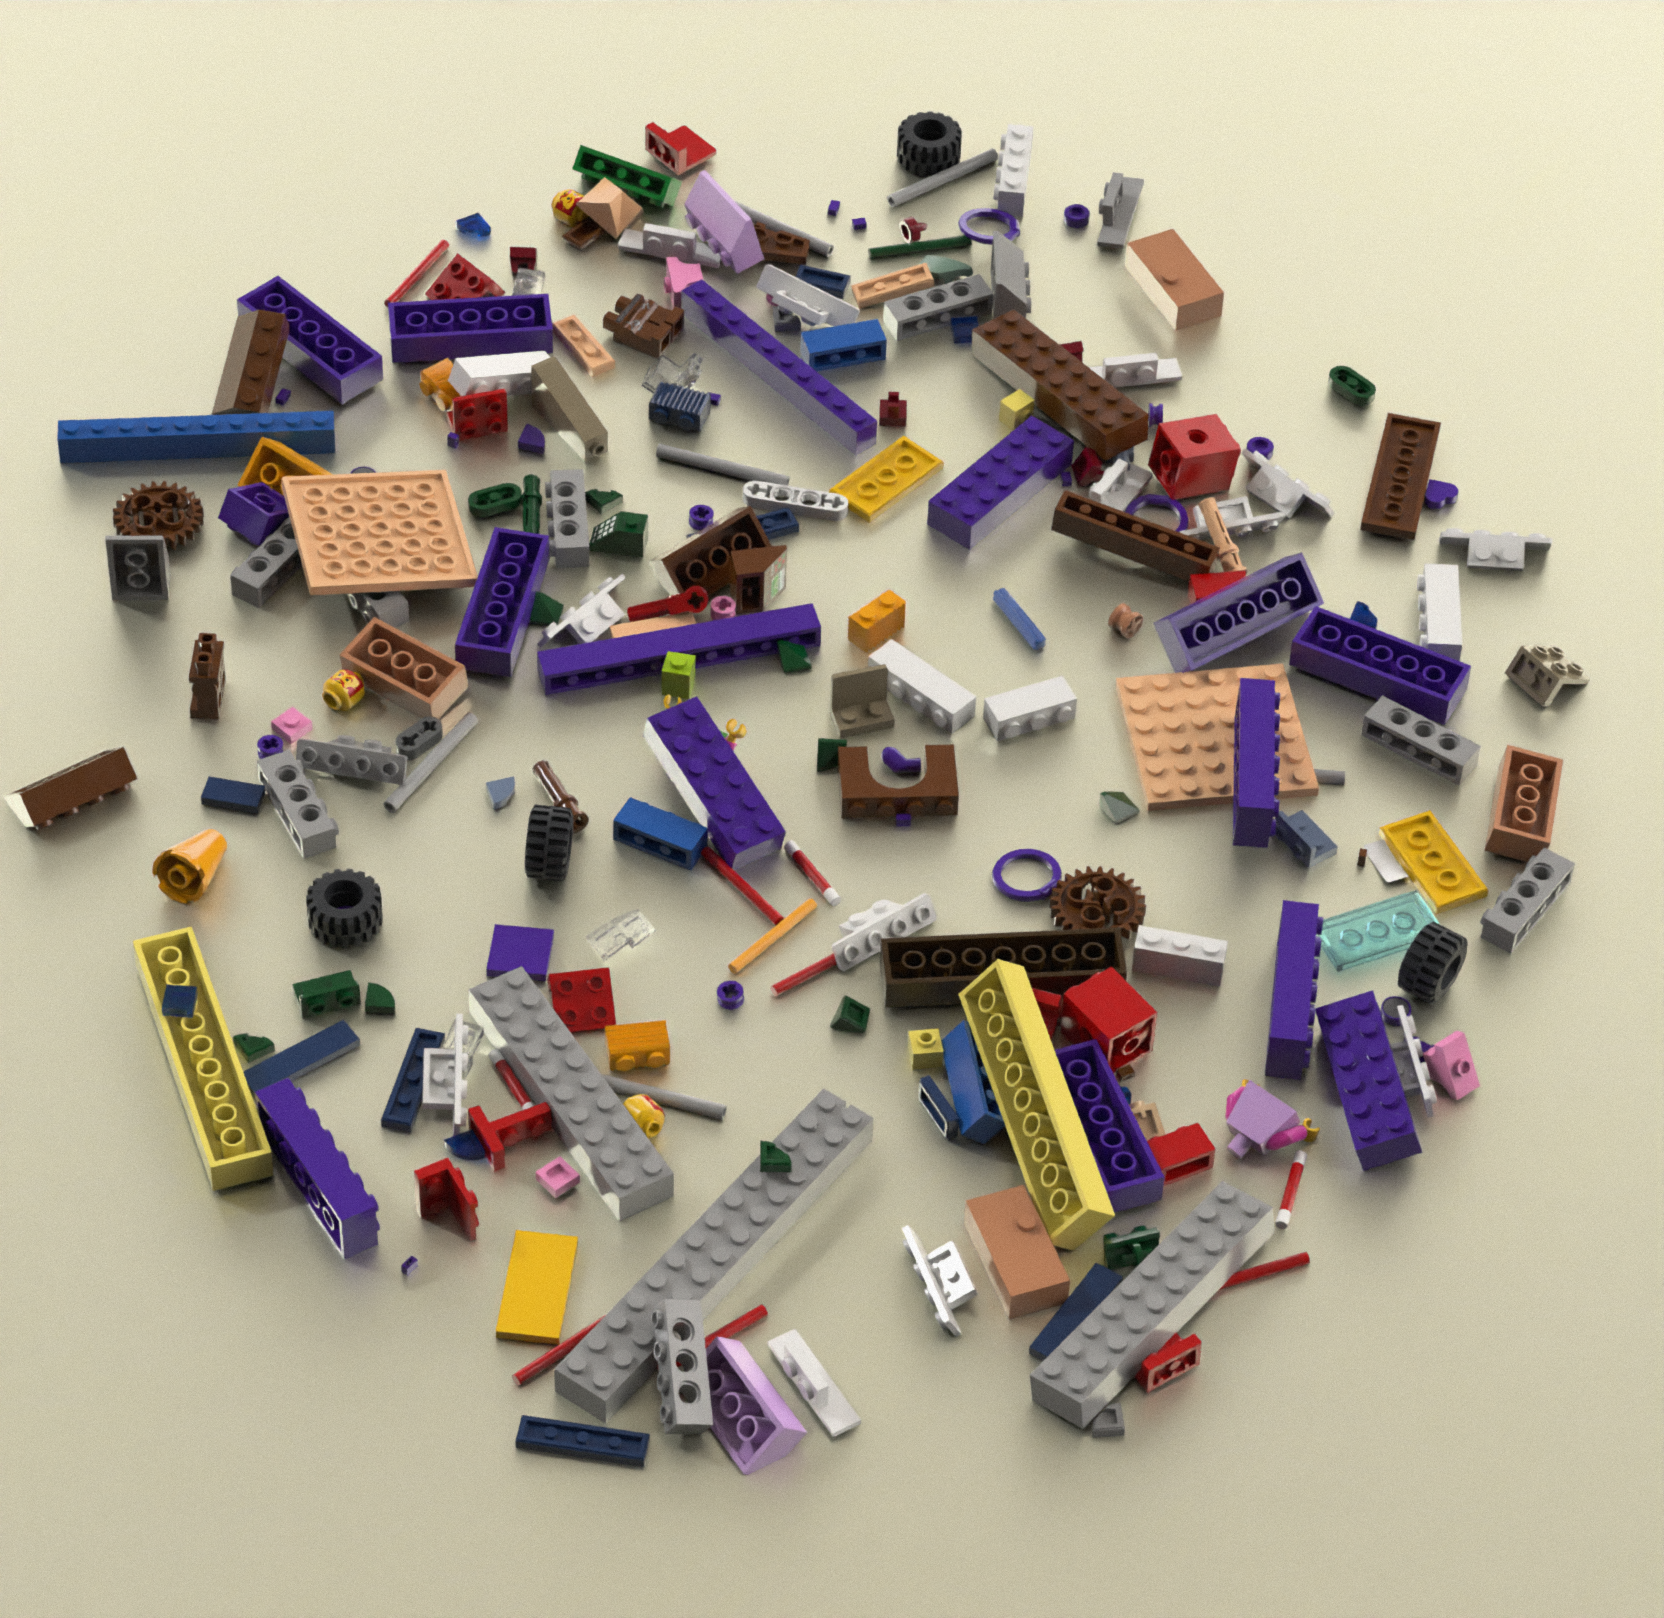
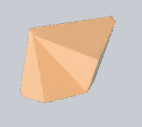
M605 177L577 203L581 210L615 239L644 212L641 206Z

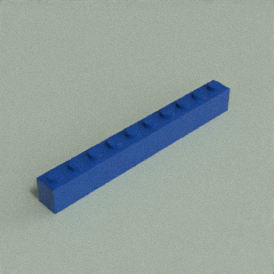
M334 411L58 421L57 441L60 463L249 457L253 455L261 437L279 441L300 455L336 453Z

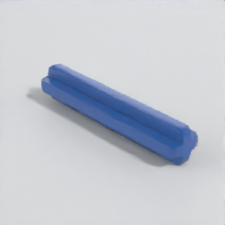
M1005 588L995 590L993 600L1034 650L1045 647V636Z

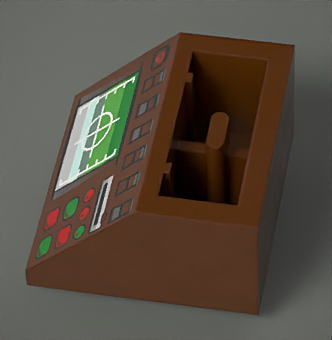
M786 545L731 551L730 593L736 604V615L764 611L786 589Z

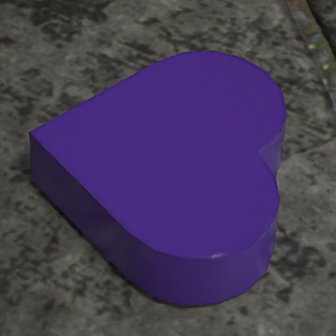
M1429 479L1424 499L1427 507L1441 509L1445 504H1453L1457 501L1458 488L1454 484Z

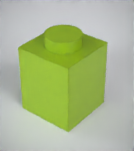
M667 652L662 668L661 695L667 696L670 694L671 697L690 699L695 682V655Z

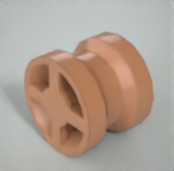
M1122 603L1113 610L1108 620V626L1113 630H1120L1121 635L1129 639L1141 628L1143 616L1138 612L1133 613L1128 605Z

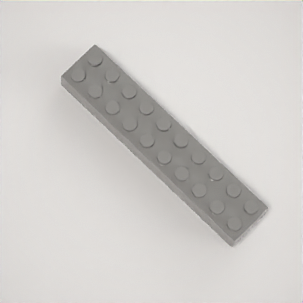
M521 966L470 988L469 1013L494 1048L499 1049L535 1105L547 1102L551 1109L552 1129L618 1221H622L674 1197V1173L524 968Z
M1222 1181L1030 1374L1032 1401L1084 1429L1141 1369L1142 1361L1151 1353L1158 1352L1274 1234L1273 1207Z

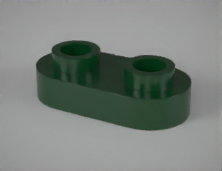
M1336 366L1330 370L1328 384L1339 394L1360 406L1371 404L1374 401L1376 387L1368 379L1347 366Z
M503 483L475 491L468 497L469 512L476 517H487L515 509L521 504V489L516 484Z

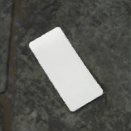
M1385 840L1364 845L1372 863L1387 882L1408 877L1392 855Z

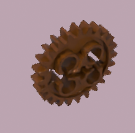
M152 481L151 487H146L142 483L141 490L138 491L135 488H130L131 495L123 493V501L117 500V508H113V525L116 528L117 536H163L166 547L170 546L174 551L176 550V544L179 543L186 546V539L195 540L194 533H200V526L204 525V512L200 498H195L194 491L188 493L186 486L178 489L177 483L172 484L170 487L167 486L166 481H163L161 486H157ZM172 508L177 509L178 522L175 523ZM143 511L144 526L140 525L138 513Z
M1087 866L1086 873L1075 869L1074 877L1066 873L1064 881H1057V888L1052 889V896L1050 897V917L1055 918V927L1062 926L1061 930L1105 928L1104 923L1109 924L1110 915L1114 914L1113 925L1109 928L1120 927L1121 936L1130 940L1131 932L1138 933L1139 925L1144 923L1146 913L1145 895H1141L1140 886L1134 887V879L1124 880V872L1115 876L1113 868L1104 873L1102 866L1098 867L1097 872H1093ZM1091 884V892L1087 889L1085 898L1082 899L1083 888Z

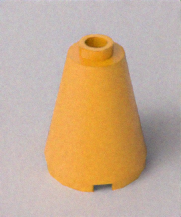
M207 829L162 852L153 862L152 868L153 876L157 875L160 881L158 885L160 890L170 899L179 903L198 901L205 894L227 850V842L218 831Z

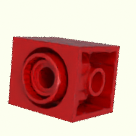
M1217 414L1164 422L1158 425L1148 466L1172 500L1227 491L1230 489L1232 478L1235 475V468L1241 454V448Z
M1110 967L1103 972L1095 973L1087 981L1078 986H1072L1064 993L1060 1033L1072 1045L1096 1039L1114 1074L1117 1069L1130 1065L1153 1051L1158 1012L1113 967Z

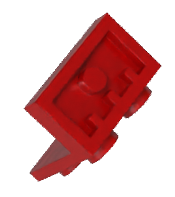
M654 122L645 126V150L678 176L717 154V150L685 125L670 133Z
M457 253L426 291L425 295L431 300L479 298L483 297V295L489 297L490 294L496 297L503 296L506 292L489 276Z
M505 389L452 399L453 411L447 412V420L452 433L459 435V441L508 432L507 392Z
M609 967L549 974L547 983L548 991H551L553 1009L570 1033L605 1029V1026L616 1025Z
M445 1158L414 1170L415 1209L420 1218L430 1214H437L443 1209L450 1207L469 1241L476 1240V1227L479 1226V1221L475 1208L478 1207V1200L473 1190H467L460 1168H454L449 1158Z
M1175 1333L1158 1352L1151 1353L1142 1361L1141 1369L1134 1378L1148 1393L1200 1365L1201 1340L1195 1333L1185 1339L1180 1338Z

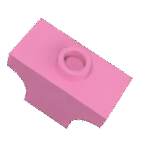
M677 256L666 257L664 290L665 293H670L672 307L681 308V290L701 279L703 280L700 263L685 264L679 261Z
M1455 1031L1423 1053L1430 1080L1440 1083L1447 1090L1450 1098L1459 1100L1480 1086L1465 1033Z

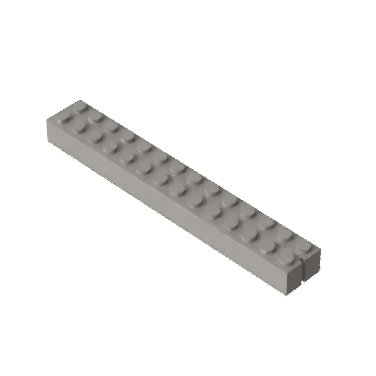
M823 1088L772 1142L776 1144L777 1148L790 1156L792 1172H760L759 1155L554 1369L555 1392L606 1424L657 1370L658 1360L654 1357L656 1335L655 1329L651 1326L653 1309L664 1299L701 1300L702 1318L704 1320L872 1142L874 1118L853 1105L846 1108V1101ZM672 1330L675 1338L681 1340L680 1335Z

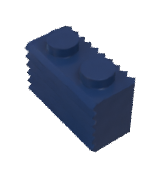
M661 381L649 402V419L654 420L658 424L666 423L678 426L683 430L701 432L708 415H710L711 395L709 393L705 394L703 391L690 390L688 387L669 385Z

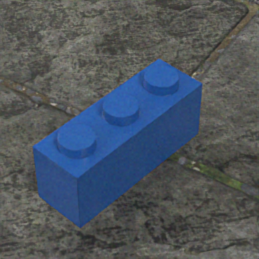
M878 319L801 332V356L804 362L816 372L886 360L887 339Z
M630 797L613 820V840L692 870L701 857V851L708 846V828L697 822L679 817L672 812L661 810L646 802Z

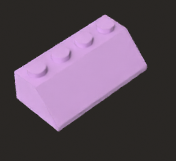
M706 170L701 171L684 204L687 215H685L686 222L692 230L694 228L697 230L703 242H708L714 254L718 253L723 264L726 267L730 266L738 274L764 260L752 219Z
M717 1336L706 1348L713 1425L710 1428L743 1474L749 1475L787 1456L807 1434V1431L743 1344L737 1340Z

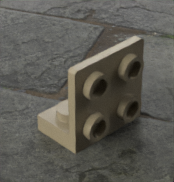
M1554 645L1521 646L1505 671V674L1542 707L1550 706L1563 684H1588L1590 680L1583 673L1584 669L1580 665L1570 662L1564 657L1565 653Z
M886 664L836 673L831 676L830 716L839 738L894 727L895 719L886 700L888 678Z

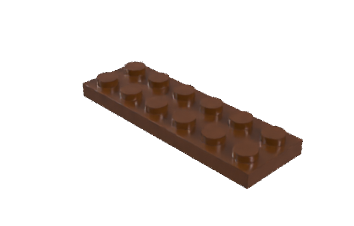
M1388 413L1360 530L1415 540L1441 422Z

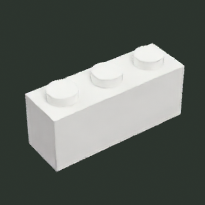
M1059 676L984 698L983 719L995 739L1000 741L1075 719L1077 698L1064 677Z
M1139 925L1134 946L1132 971L1220 987L1228 941Z

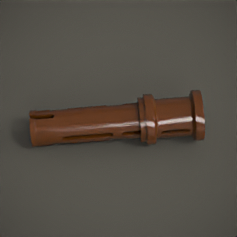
M542 760L537 762L533 766L532 772L552 800L553 806L571 808L573 813V833L582 831L587 826L589 817L579 809L578 800L575 796L567 793L548 761Z

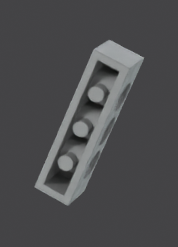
M980 274L885 301L883 322L896 341L992 314L993 292Z
M583 469L551 470L550 482H545L546 499L551 498V501H546L547 518H552V520L548 521L549 537H554V540H549L550 557H555L556 568L589 567V537Z
M290 517L286 518L273 534L267 536L265 542L259 548L252 551L248 558L232 571L230 581L233 596L260 608L302 566Z
M399 591L347 593L352 606L362 612L367 624L374 617L394 628L409 622L408 601Z
M1381 696L1364 715L1362 736L1459 786L1478 764L1481 746L1384 696Z
M290 750L257 760L259 782L265 786L268 798L303 859L336 848V835L339 834L337 823L334 818L329 819L324 800L317 798L312 780L306 779L304 776L305 772L299 759L295 760Z
M1545 847L1537 856L1533 855L1529 859L1525 871L1522 874H1516L1508 891L1500 893L1492 910L1488 908L1484 912L1480 924L1483 925L1481 938L1512 954L1571 883L1575 863Z
M664 1299L653 1309L651 1314V1326L655 1329L656 1335L654 1357L658 1360L659 1366L657 1388L661 1392L662 1397L660 1420L664 1423L665 1434H702L713 1425L701 1300ZM672 1330L680 1335L681 1340L675 1338ZM676 1361L683 1366L684 1372L678 1369ZM679 1393L686 1397L687 1403L680 1399Z

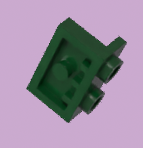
M351 970L292 984L293 994L302 1018L313 1015L317 1016L322 1013L361 1004L360 986L358 981L354 980Z

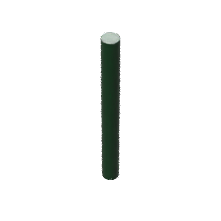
M964 235L868 248L869 258L968 246L972 245V240Z

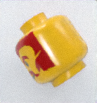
M573 189L558 192L551 204L553 216L569 227L576 226L588 217L577 206V203L584 196Z
M348 669L339 670L323 684V700L333 710L348 711L363 699L365 695L362 676Z
M639 1094L629 1097L624 1101L623 1105L648 1139L656 1136L661 1131L665 1122V1114L663 1109L652 1098Z

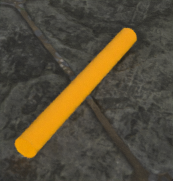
M812 898L805 901L728 965L729 970L733 974H737L816 909L817 903Z

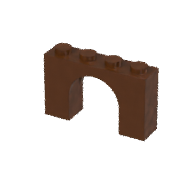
M954 744L925 745V776L919 783L907 788L887 787L872 777L869 771L867 746L838 747L837 769L841 818L896 817V814H911L912 817L958 815L959 791Z

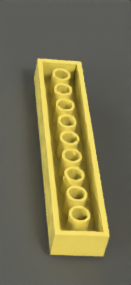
M192 926L134 940L135 965L212 1190L215 1191L273 1176L272 1152Z
M997 959L961 991L959 997L1033 1205L1053 1246L1075 1250L1115 1217L1026 971L1023 966Z

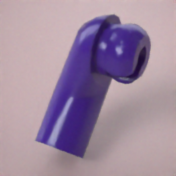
M894 747L883 749L881 759L892 772H921L920 758L906 759Z

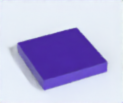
M495 924L486 968L487 976L498 977L522 966L532 980L546 982L554 941V929Z

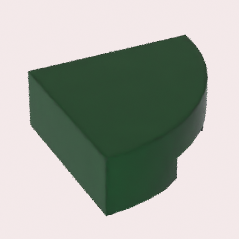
M592 489L585 492L586 501L600 514L623 503V495L614 490L606 492Z
M368 982L365 1012L395 1014V1000L391 992L379 984Z
M248 1033L233 1036L234 1045L248 1063L275 1051V1044L265 1036H262V1038L248 1036Z
M760 1140V1172H792L790 1156L777 1148L776 1144Z

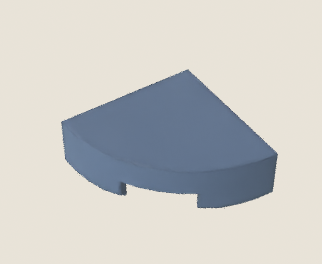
M514 776L486 782V791L494 810L505 806L515 793Z

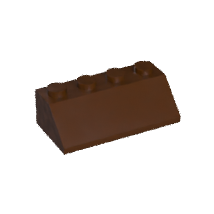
M256 310L237 317L212 415L268 413L290 330L285 314Z
M747 506L735 509L653 558L649 563L661 586L670 595L684 593L692 586H701L707 591L708 595H711L730 583L731 551L771 547L772 545L752 507ZM693 592L691 599H688L689 603L694 602L696 604L704 598Z
M119 747L104 750L7 794L4 798L25 827L36 826L37 830L53 824L52 818L62 814L63 818L79 812V805L88 802V805L91 806L105 800L103 794L112 790L115 794L131 788L130 782L138 778L125 748Z

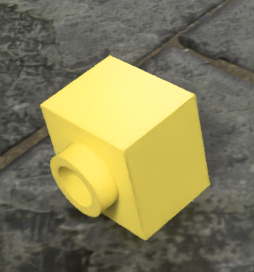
M1018 389L1000 401L999 421L1012 431L1015 430L1030 416L1034 417L1035 400L1021 389Z
M939 1028L908 1031L907 1047L912 1070L942 1067L943 1047Z

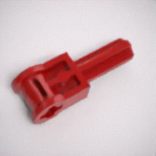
M692 586L684 593L630 606L627 608L628 618L630 622L687 611L700 613L707 607L709 595L703 587ZM693 592H696L700 597L703 596L704 599L700 601V606H695L694 602L689 603L688 599H691Z

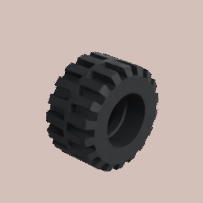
M927 111V113L918 112L917 115L908 116L898 127L897 157L899 164H902L905 170H910L913 174L918 173L920 176L925 177L926 175L932 176L958 164L961 158L962 130L958 122L953 121V118L950 116H944L943 113L939 112L933 113V111Z
M537 804L532 808L529 816L525 847V873L527 878L564 881L566 878L573 837V813L571 808Z
M348 868L346 871L335 869L334 873L326 872L322 874V878H316L313 881V886H309L307 890L308 895H306L308 926L313 936L319 937V941L323 944L329 942L330 946L335 948L338 945L342 946V948H349V945L357 947L362 945V941L369 942L372 940V935H377L380 931L379 926H382L383 922L380 887L378 883L374 882V878L371 876L365 877V872L358 871L356 873L353 872V869ZM341 906H352L349 909H337Z
M1434 921L1430 922L1417 934L1403 958L1398 973V987L1430 1005L1438 1002L1449 991L1463 966L1467 954V939Z

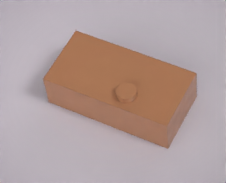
M1174 229L1127 243L1125 268L1175 331L1222 316L1224 291Z
M376 617L365 626L339 655L342 669L359 673L364 680L365 688L420 718L430 716L440 719L469 687L465 665Z
M1507 745L1498 767L1484 851L1528 862L1533 855L1537 856L1544 847L1549 848L1563 759Z
M1021 1185L965 1200L963 1224L1008 1319L1063 1305L1069 1297L1070 1279L1025 1186Z

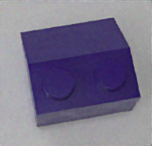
M259 482L228 489L218 519L226 523L229 529L247 537L250 543L261 546L267 536L273 534L282 525L283 521L289 518V513L284 496L265 483Z

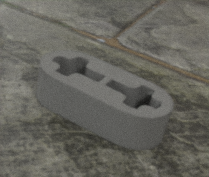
M429 716L414 723L396 737V753L407 756V760H414L441 741L443 737L441 721Z

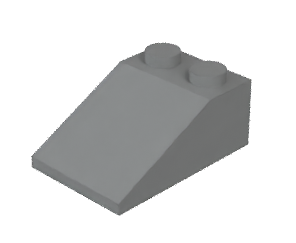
M106 536L105 542L112 600H169L171 574L169 555L163 536Z

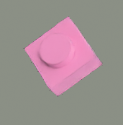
M291 707L271 721L272 730L290 744L313 730L312 721L294 707Z
M559 1156L536 1171V1180L553 1197L557 1198L580 1183V1175Z

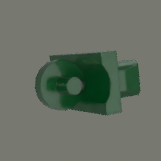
M1143 1225L1134 1227L1130 1234L1119 1236L1115 1232L1105 1234L1103 1236L1105 1267L1114 1270L1133 1265L1136 1268L1159 1245L1160 1231L1157 1227L1147 1229Z

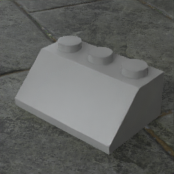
M993 231L990 270L993 292V319L1013 309L1026 318V313H1031V297H1026L1030 296V280H1025V278H1029V262H1024V254L1019 247L999 231Z

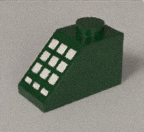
M620 511L595 526L589 543V551L643 558L648 541V515Z

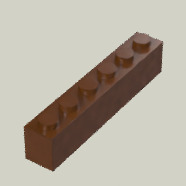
M1064 490L1054 510L1052 531L1188 582L1190 581L1191 574L1213 573L1216 568L1220 547L1070 491Z

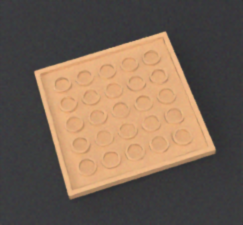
M446 470L282 477L281 486L310 595L434 590L475 586L478 576Z
M1283 663L1116 678L1115 686L1148 811L1233 803L1234 716L1240 678L1275 680V692L1280 693L1279 710H1275V712L1280 714L1279 731H1275L1277 735H1280L1279 752H1275L1277 756H1280L1279 773L1274 774L1276 778H1280L1279 794L1274 795L1276 799L1318 796V782Z

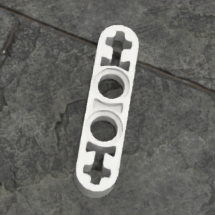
M750 481L743 487V502L752 508L776 511L789 507L794 515L831 521L843 520L848 515V500L840 494L761 481ZM785 496L789 499L787 501H778L775 498ZM811 500L814 501L816 504L812 506L804 505L802 502Z

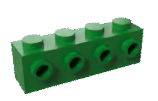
M580 145L572 167L573 170L582 173L581 178L595 183L596 179L602 180L605 177L618 188L627 189V195L640 200L642 195L650 198L649 203L664 208L665 203L674 206L682 181L583 145Z

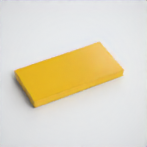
M903 435L829 489V493L840 494L846 497L848 509L868 523H871L943 470L944 462Z
M1431 810L1379 828L1380 837L1382 840H1385L1392 854L1436 915L1488 896L1489 890Z
M516 1230L496 1326V1338L559 1345L578 1248L577 1236Z

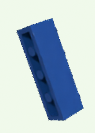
M963 1020L941 1040L943 1057L956 1114L959 1117L961 1135L985 1144L1005 1127V1123L969 1022Z

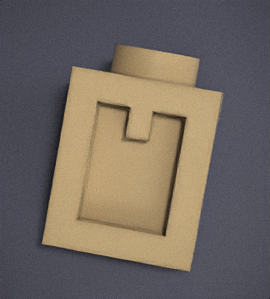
M1137 1101L1129 1104L1146 1141L1155 1136L1165 1135L1155 1102L1145 1105L1144 1101Z

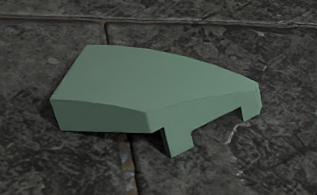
M926 255L920 262V264L927 263L933 279L943 278L945 284L952 282L958 276L969 277L973 274L971 266L942 256Z

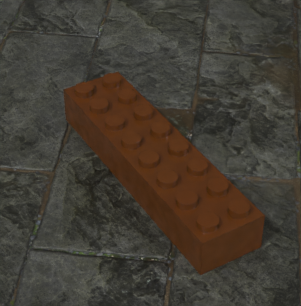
M1013 309L972 329V355L1015 390L1021 389L1035 400L1034 405L1087 447L1095 449L1096 454L1105 461L1132 448L1133 445L1136 446L1148 440L1147 412Z

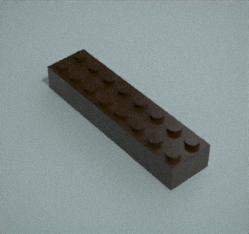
M1120 927L881 938L880 970L885 1008L962 1004L959 993L997 959L1023 966L1031 988L1061 995L1062 999H1064V993L1069 988L1080 985L1090 979L1095 973L1103 972L1110 967H1113L1125 980L1127 979Z

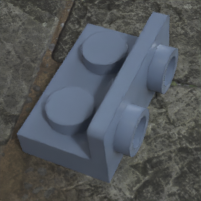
M1303 810L1289 817L1283 811H1279L1278 817H1275L1276 837L1283 841L1292 850L1294 856L1301 860L1308 868L1337 854L1338 846Z

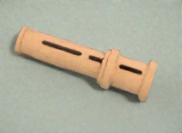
M1210 497L1198 503V506L1215 546L1220 547L1217 560L1220 561L1223 571H1245L1247 573V568L1242 566L1238 556L1239 548L1232 543L1215 498Z

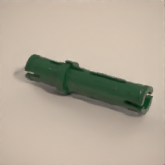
M529 474L523 478V494L521 495L523 531L539 534V512L542 505L540 478L537 475Z

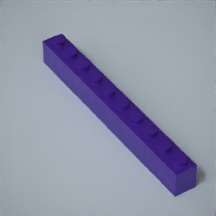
M701 279L681 290V309L685 310L684 317L852 454L857 456L876 445L877 420L705 281Z
M813 603L538 651L537 671L545 695L662 675V668L668 651L695 655V669L775 655L777 654V641L779 640L803 645L805 649L820 647L821 624Z

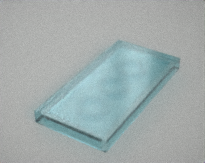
M1417 890L1324 919L1322 935L1316 934V936L1321 937L1322 949L1336 970L1340 972L1407 950L1417 934L1426 925L1433 921L1438 924L1439 922Z

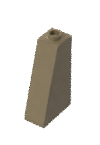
M552 356L531 365L532 406L584 462L608 452L607 430L558 359Z

